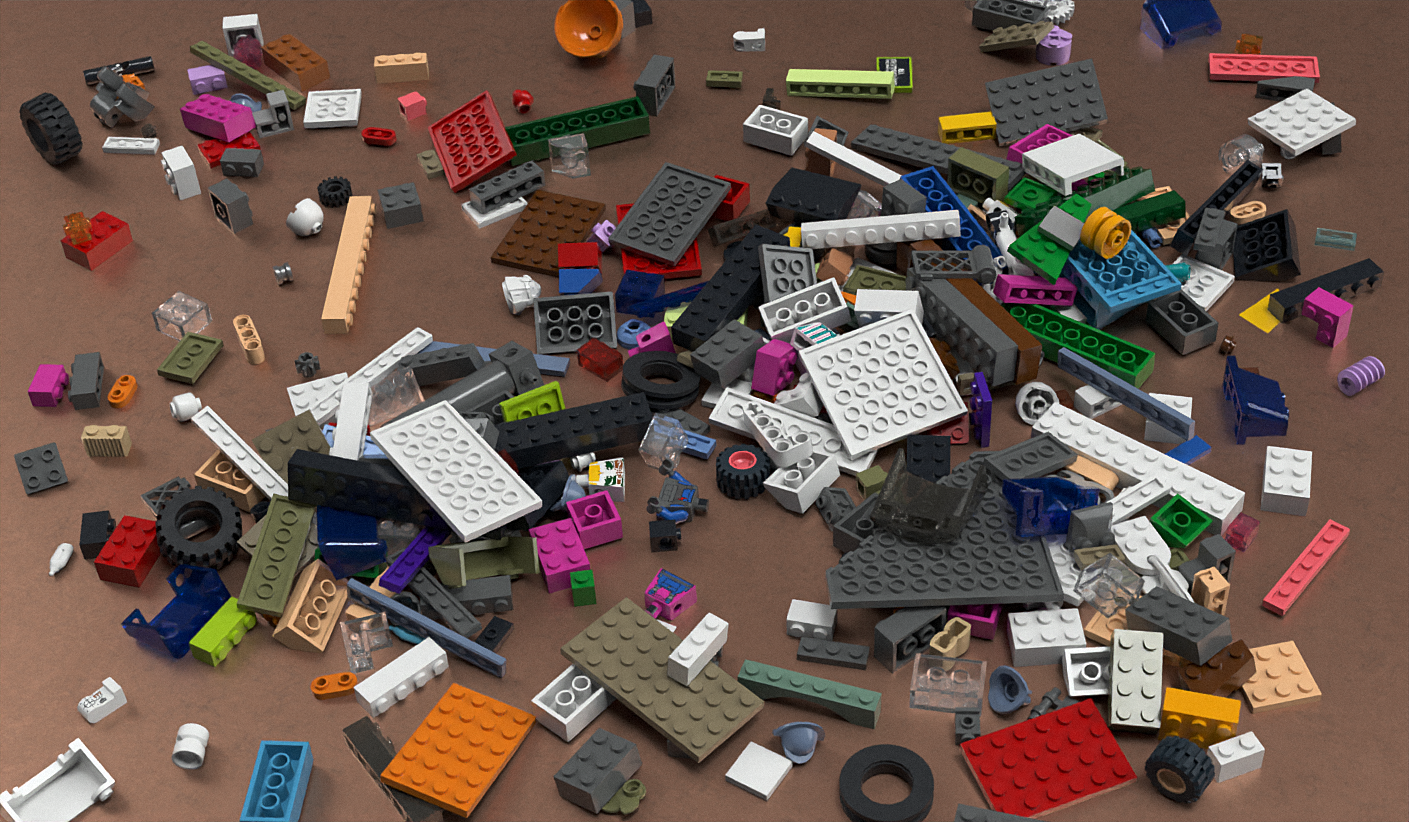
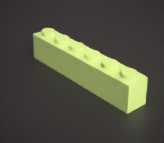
M789 69L786 78L787 96L892 99L895 88L894 72Z

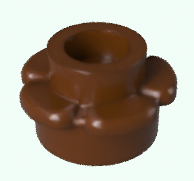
M1226 335L1221 343L1219 350L1225 352V355L1228 352L1232 353L1237 342L1233 341L1234 336L1229 337Z

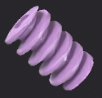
M1367 356L1339 372L1337 376L1338 386L1345 395L1352 396L1361 391V389L1383 378L1385 368L1377 358Z

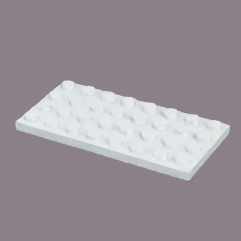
M446 400L370 432L371 440L465 543L542 507V500Z

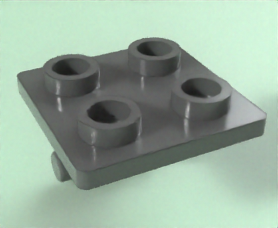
M55 442L14 455L26 494H32L68 482Z

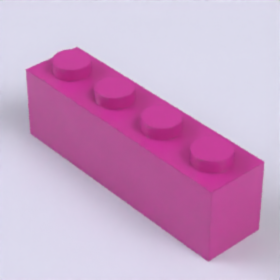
M998 274L993 293L1004 303L1072 306L1078 287L1066 278L1058 277L1054 286L1040 276Z

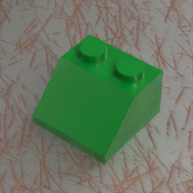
M1177 493L1150 518L1149 522L1168 547L1186 548L1212 524L1213 520Z

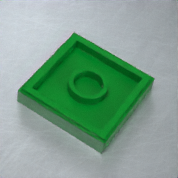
M1024 177L1004 197V203L1021 210L1035 208L1036 204L1049 202L1050 198L1057 196V191Z

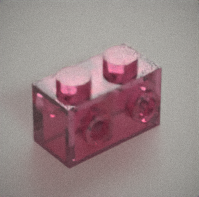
M247 35L233 45L234 59L254 70H257L262 65L261 44L256 38L253 39L250 35Z

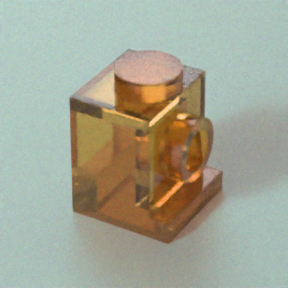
M1242 34L1241 40H1237L1235 50L1239 51L1238 54L1260 55L1263 36Z

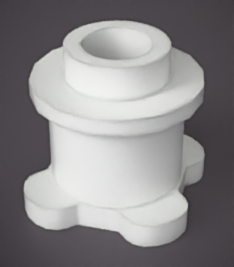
M593 452L570 457L573 469H577L579 472L582 471V468L588 467L591 462L596 460Z

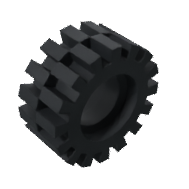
M334 176V179L329 177L327 181L324 179L322 180L323 183H319L317 187L320 202L325 207L330 205V208H334V206L340 208L339 205L345 206V202L348 203L350 196H353L350 181L347 178L343 179L341 176L339 179L337 176Z

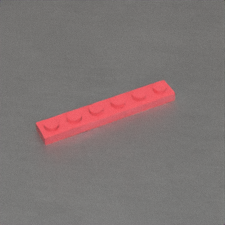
M1330 519L1263 599L1262 606L1283 616L1349 536L1350 529Z

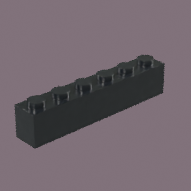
M1370 258L1270 294L1268 310L1281 323L1304 316L1302 315L1304 299L1318 287L1345 301L1381 287L1384 271Z

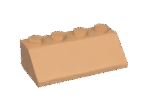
M319 559L303 569L283 612V616L280 618L272 636L290 649L322 653L347 599L348 580Z

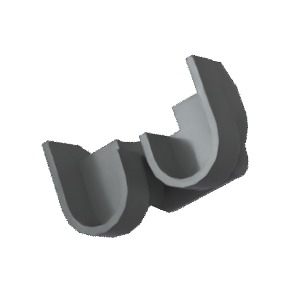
M104 65L98 72L97 78L100 82L97 84L96 89L99 93L92 98L90 109L94 112L93 115L100 119L102 124L113 128L123 115H127L135 122L145 119L155 108L154 105L135 93L134 89L127 85L121 76Z

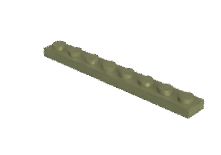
M200 41L190 46V53L264 94L284 90L289 108L295 110L306 104V98L299 93L292 91L208 43Z

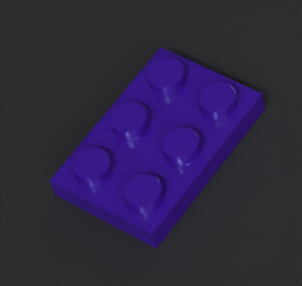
M983 372L974 373V382L970 384L973 397H970L972 413H969L970 425H974L975 440H979L980 447L985 448L989 447L992 398Z

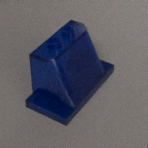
M1227 356L1222 389L1225 401H1232L1236 414L1233 426L1236 444L1245 445L1247 437L1286 436L1289 408L1285 407V394L1281 392L1278 381L1239 368L1236 356Z
M1058 476L1003 479L1002 495L1017 515L1015 535L1020 537L1067 534L1071 511L1098 505L1099 488L1095 486L1084 487Z

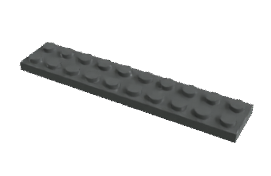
M872 124L851 142L852 149L922 168L934 166L938 172L948 174V158L960 149V147ZM972 151L1009 167L1008 191L1026 174L1023 164Z

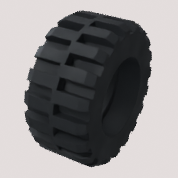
M43 93L21 105L19 113L22 125L30 142L43 159H46L48 163L57 165L80 153L83 143L79 129L68 109L65 108L64 104L56 96H53L51 93Z
M195 486V489L191 490L187 487L182 489L180 494L177 492L172 494L170 501H164L162 509L157 513L156 535L163 557H167V561L172 566L177 564L178 569L182 571L190 569V573H198V570H204V573H208L211 568L215 567L216 570L222 568L224 561L229 563L233 559V554H237L239 550L237 541L242 537V518L239 508L235 506L234 500L231 497L226 499V493L221 490L217 493L215 488L209 486L207 489ZM196 517L212 519L221 527L220 531L213 538L204 542L188 541L178 533L183 523Z

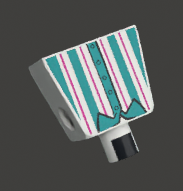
M817 322L796 327L790 345L800 351L840 336L836 329L830 330L822 323Z

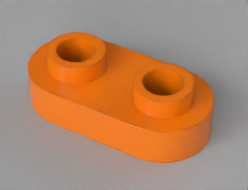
M123 375L116 380L107 397L112 408H122L130 402L138 387L134 376Z
M343 672L317 677L312 681L310 687L314 698L326 700L354 694V687L358 685L355 674Z

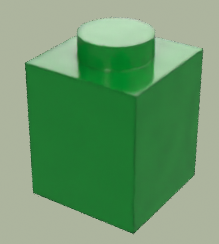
M593 570L570 572L574 607L597 604Z

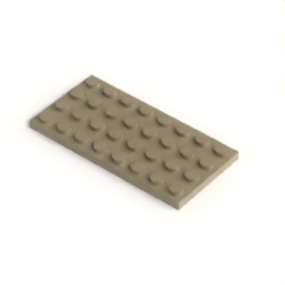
M627 597L560 648L562 656L698 763L764 708V701L711 661L705 665L688 686L668 676V658L683 640Z

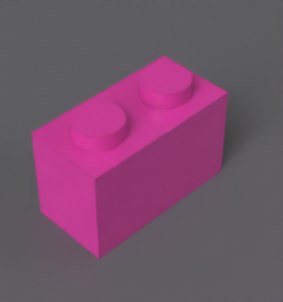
M39 365L28 389L32 406H57L63 396L65 386L69 383V375L66 373L64 365Z

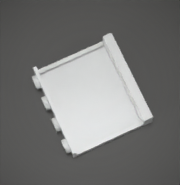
M1076 134L1022 153L1024 171L1065 196L1072 194V182L1108 169L1121 176L1124 175L1123 157L1081 134Z

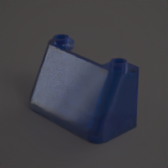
M1146 0L1142 6L1140 30L1162 50L1174 46L1180 33L1205 25L1206 31L1209 34L1219 33L1222 29V21L1210 0Z
M317 505L318 545L336 581L386 562L385 552H388V547L384 539L380 540L377 523L383 522L382 517Z

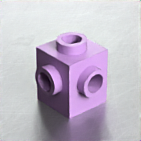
M607 219L602 224L598 222L592 228L591 232L593 234L587 242H597L602 252L608 247L611 249L614 245L609 243L608 238L616 227Z

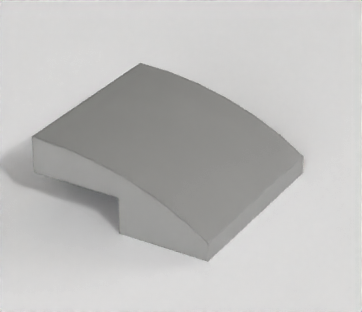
M1054 206L1039 225L1037 231L1072 251L1080 240L1084 223Z

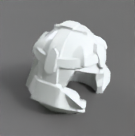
M528 275L523 277H505V281L502 282L506 302L512 314L520 315L524 308H534L533 298H539L542 292L540 284L532 280Z

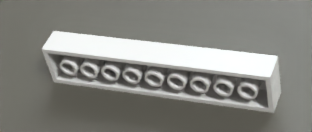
M1056 402L1032 426L1031 438L1050 432L1078 455L1113 471L1119 478V484L1116 487L1120 489L1128 488L1129 486L1133 487L1157 473L1171 489L1169 494L1152 504L1162 508L1178 493L1213 520L1212 524L1205 531L1214 535L1220 534L1222 536L1243 509L1245 492Z

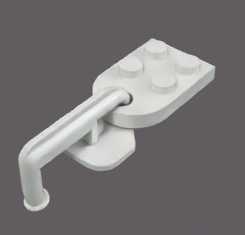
M1146 516L1111 526V531L1115 535L1113 545H1118L1126 559L1125 563L1130 569L1143 574L1140 588L1144 594L1158 586L1194 602L1188 593V582L1180 572L1169 567L1171 559L1169 547Z

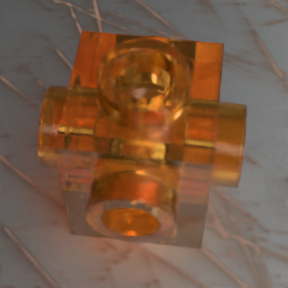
M82 211L64 216L66 224L62 226L65 235H70L73 245L92 240L89 231L92 225L89 217L85 218Z

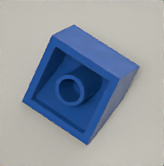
M559 269L560 296L592 293L603 282L599 269Z

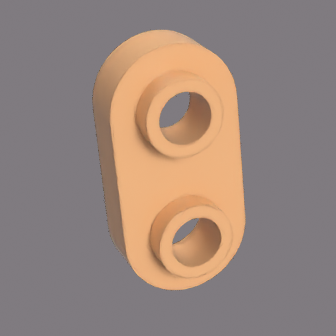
M1252 201L1233 207L1229 218L1232 222L1237 223V225L1245 224L1264 217L1266 205L1259 201Z

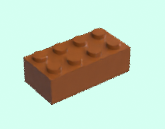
M291 34L283 35L281 38L261 47L264 64L301 92L330 79L327 61Z

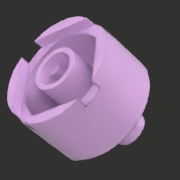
M1055 25V28L1036 44V58L1039 62L1050 65V63L1062 65L1070 59L1072 34L1059 29Z

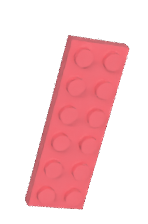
M1209 53L1208 57L1210 79L1218 81L1244 80L1257 82L1300 76L1314 78L1315 83H1319L1320 79L1317 57Z

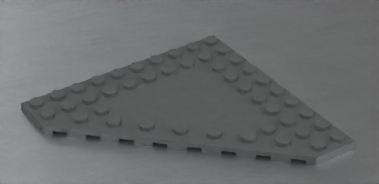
M999 451L973 452L965 463L961 462L953 468L949 476H943L934 484V488L923 492L916 498L914 504L903 508L897 513V517L894 520H889L878 529V533L867 537L859 544L858 549L854 552L850 551L840 559L838 565L834 568L830 567L825 571V582L831 609L1063 601L1064 592L1028 482L1011 488L983 465L984 457Z

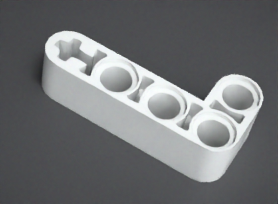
M750 401L743 406L745 426L777 466L787 467L812 455V439L808 431L798 430L786 435L759 402Z

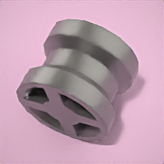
M288 262L284 263L283 266H273V272L278 285L286 280L289 282L293 281V275Z

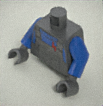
M665 459L659 467V473L661 475L668 474L669 478H665L659 498L652 496L647 501V512L649 514L656 512L657 521L675 519L676 524L693 521L696 511L708 512L709 499L699 498L698 487L684 479L676 470L673 471L674 463L670 459Z

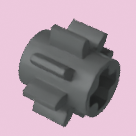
M302 353L299 355L298 360H295L297 374L302 373L304 377H312L317 373V370L321 369L318 356L313 357L312 353Z

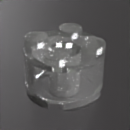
M1242 134L1227 141L1220 147L1218 154L1219 161L1222 160L1223 170L1232 176L1247 160L1260 166L1263 160L1264 146L1247 134Z

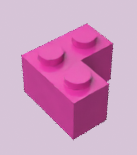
M1318 287L1304 299L1302 315L1319 323L1316 339L1334 348L1347 337L1354 305Z

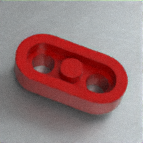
M368 127L361 132L363 142L368 144L391 146L397 140L395 131L391 129Z

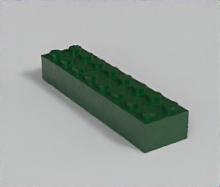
M637 96L505 127L517 154L510 162L512 166L521 165L530 161H538L560 154L572 153L577 150L589 149L594 146L649 134V115Z
M1128 166L1123 167L1124 175L1122 176L1115 172L1107 173L1104 175V178H1096L1091 180L1090 184L1077 186V189L1072 190L1070 195L1055 196L1050 198L1049 202L1036 204L1035 208L1022 210V214L1015 216L1019 237L1043 220L1054 206H1061L1076 193L1092 204L1084 221L1085 223L1087 218L1100 207L1114 210L1154 192L1155 186L1151 169H1143L1142 166L1129 169Z

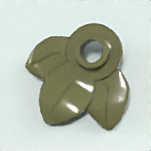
M638 779L626 781L601 810L609 813L621 810L623 814L634 811L639 806V800L646 795L645 785Z

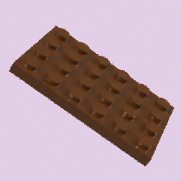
M537 190L492 254L491 263L559 278L558 244L584 243L590 235L592 228L605 212L606 205L596 201Z

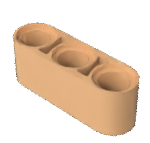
M248 315L236 316L233 324L247 362L252 365L262 363L265 355L261 340L251 318Z
M1080 455L1077 456L1076 462L1054 471L1055 474L1063 470L1072 471L1084 477L1085 481L1096 482L1112 491L1119 484V478L1113 471ZM1101 492L1097 494L1100 498H1106Z

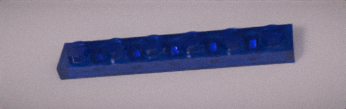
M708 281L628 306V313L637 315V318L648 317L651 312L659 313L665 311L667 307L674 308L681 306L682 302H692Z

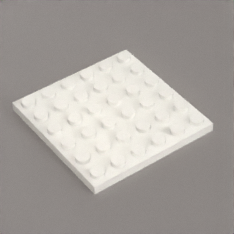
M913 309L802 349L798 353L851 459L905 439L909 435L918 434L967 415L968 410Z

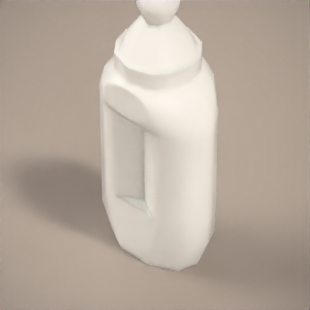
M63 543L57 547L50 559V576H54V573L59 572L66 566L73 553L74 547L71 544Z

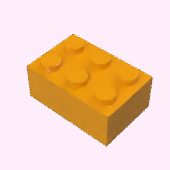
M1166 687L1158 740L1161 741L1168 736H1179L1181 739L1186 738L1190 742H1194L1199 748L1208 749L1209 746L1236 737L1241 701Z

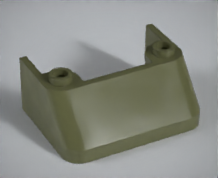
M503 536L501 541L482 538L470 540L466 543L462 541L428 547L429 557L442 583L448 585L449 589L466 586V580L494 575H510V579L518 578L520 573H540L536 537Z

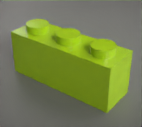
M231 596L189 642L193 658L216 667L227 656L228 652L240 642L247 631L255 625L257 621L255 612L237 608L238 599Z

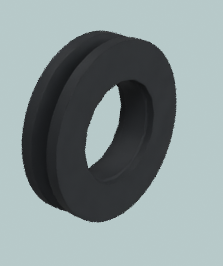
M646 351L635 354L626 360L622 370L621 387L626 396L644 392L650 408L675 409L684 407L697 398L701 376L695 373L694 368L678 362V354ZM663 375L671 377L678 382L657 384L646 380L645 377Z
M891 744L869 746L852 755L841 770L839 779L840 803L843 811L852 822H923L932 808L934 797L932 771L926 761L910 749ZM893 774L908 782L912 791L901 802L880 804L864 795L861 787L872 776Z

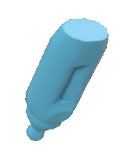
M390 625L388 628L390 631L393 630L395 635L401 640L418 645L425 640L422 636L401 625Z

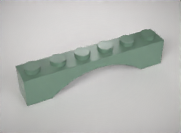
M746 659L738 674V682L762 700L774 697H792L807 700L836 712L851 724L875 729L881 713L882 693Z

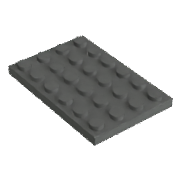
M1092 58L985 83L991 112L997 124L996 133L1000 147L1015 144L1046 124L1064 132H1070L1108 123Z
M665 162L610 235L608 241L611 245L675 267L731 190V183Z

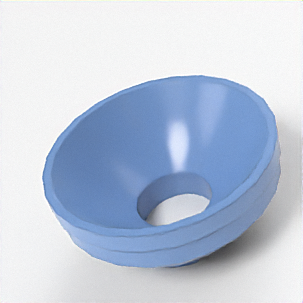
M637 319L628 320V322H625L618 328L617 342L623 348L630 350L639 347L636 336L651 327ZM629 327H639L635 330L629 329Z

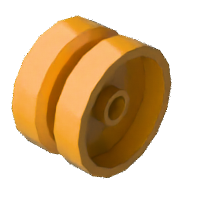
M1100 207L1084 223L1080 234V241L1087 248L1095 250V253L1105 259H1110L1124 248L1130 237L1132 226L1130 221L1117 215L1107 207Z

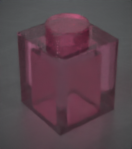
M1240 512L1227 527L1225 541L1231 547L1245 553L1258 537L1260 521Z

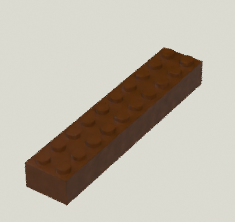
M931 239L910 244L908 268L913 267L911 251L943 250ZM933 262L930 263V264H931L932 266H934V267L937 266V264H935V263H933ZM953 262L950 263L951 265H953V266H955V267L957 266V264H955V263H953ZM945 278L1018 345L1015 375L1012 381L1018 385L1037 379L1042 344L972 278Z

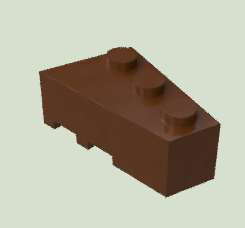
M1241 639L1224 647L1201 666L1191 663L1177 671L1183 690L1226 698L1233 690L1236 692L1256 673V666L1253 654Z

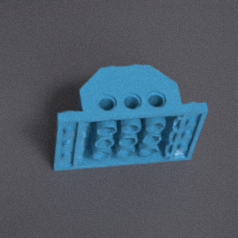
M1132 230L1124 248L1110 259H1105L1095 253V250L1087 248L1079 240L1073 250L1070 251L1059 275V278H1066L1078 287L1073 303L1087 318L1090 326L1098 330L1140 305L1181 290L1182 283Z

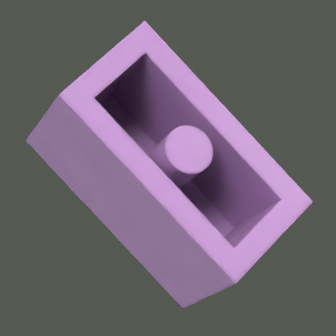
M212 64L187 69L194 95L228 88L224 71Z

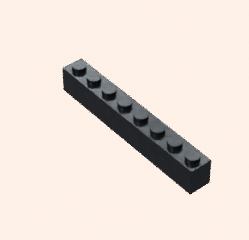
M1247 160L1178 228L1170 246L1187 256L1194 249V243L1205 208L1225 211L1226 216L1256 186L1264 169Z

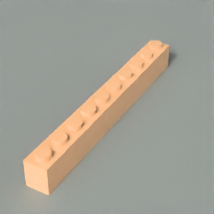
M350 196L321 318L324 334H348L349 326L353 324L352 313L356 311L355 300H358V287H361V275L364 274L363 262H366L367 259L366 250H369L368 239L372 237L371 226H374V215L377 213L376 203H373L372 196Z

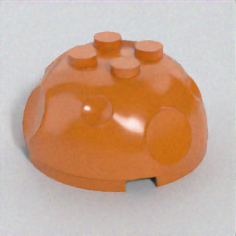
M568 0L564 5H561L555 18V34L558 42L567 53L582 59L594 60L607 55L619 43L623 30L621 11H619L617 5L612 0Z

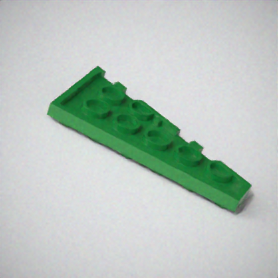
M1076 193L1058 208L1084 223L1092 204ZM1041 220L1010 244L1007 252L1055 286L1070 250L1037 231L1043 221Z

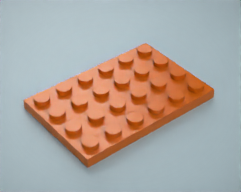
M453 683L382 772L380 782L468 818L537 723L536 717L523 710Z

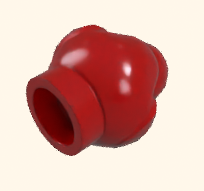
M514 90L512 93L513 107L522 114L530 112L534 101L533 96L527 90Z

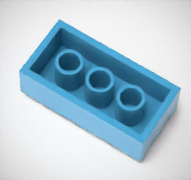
M261 740L240 822L299 821L314 761L309 742Z

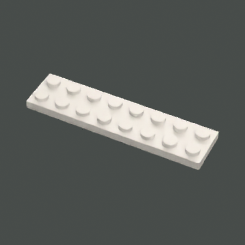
M728 387L709 417L710 424L755 439L745 426L743 406L750 401L759 402L786 435L798 430L808 431L811 434L813 449L834 454L839 470L855 476L856 473L870 468L879 450L876 449L851 459L833 424Z

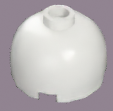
M307 198L295 206L297 210L294 214L290 212L286 220V226L293 233L300 236H310L321 230L324 214L315 201Z
M1032 382L1020 389L1016 396L1015 405L1022 419L1034 425L1055 402L1059 404V399L1050 386L1042 382Z

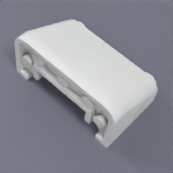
M77 738L68 745L69 751L64 755L60 754L57 761L20 788L16 786L12 794H9L7 790L0 795V814L8 822H70L99 799L101 801L107 799L114 792L112 788L115 785V781L81 740Z

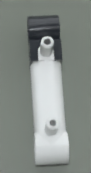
M1007 210L987 213V229L991 233L993 242L996 246L998 245L1002 256L1006 259L1009 275L1034 276L1031 268L1007 252L1009 245L1017 240L1015 227L1009 218Z

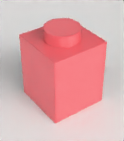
M417 91L397 98L400 113L407 121L427 114V102Z

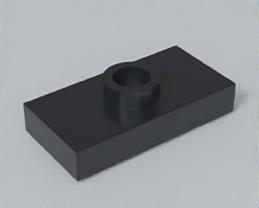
M494 616L475 640V643L496 653L515 629L514 623Z

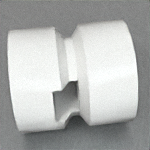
M185 724L179 728L172 754V761L176 766L184 769H196L202 765L205 747L209 739V732L205 727L198 724Z

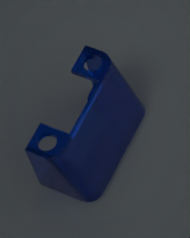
M180 564L166 578L176 596L149 623H147L140 610L135 609L121 623L126 633L130 637L174 658L184 657L191 650L189 642L231 598V594L215 569ZM179 574H182L184 580L182 585L178 586L176 578ZM137 618L139 620V623H135L132 621Z

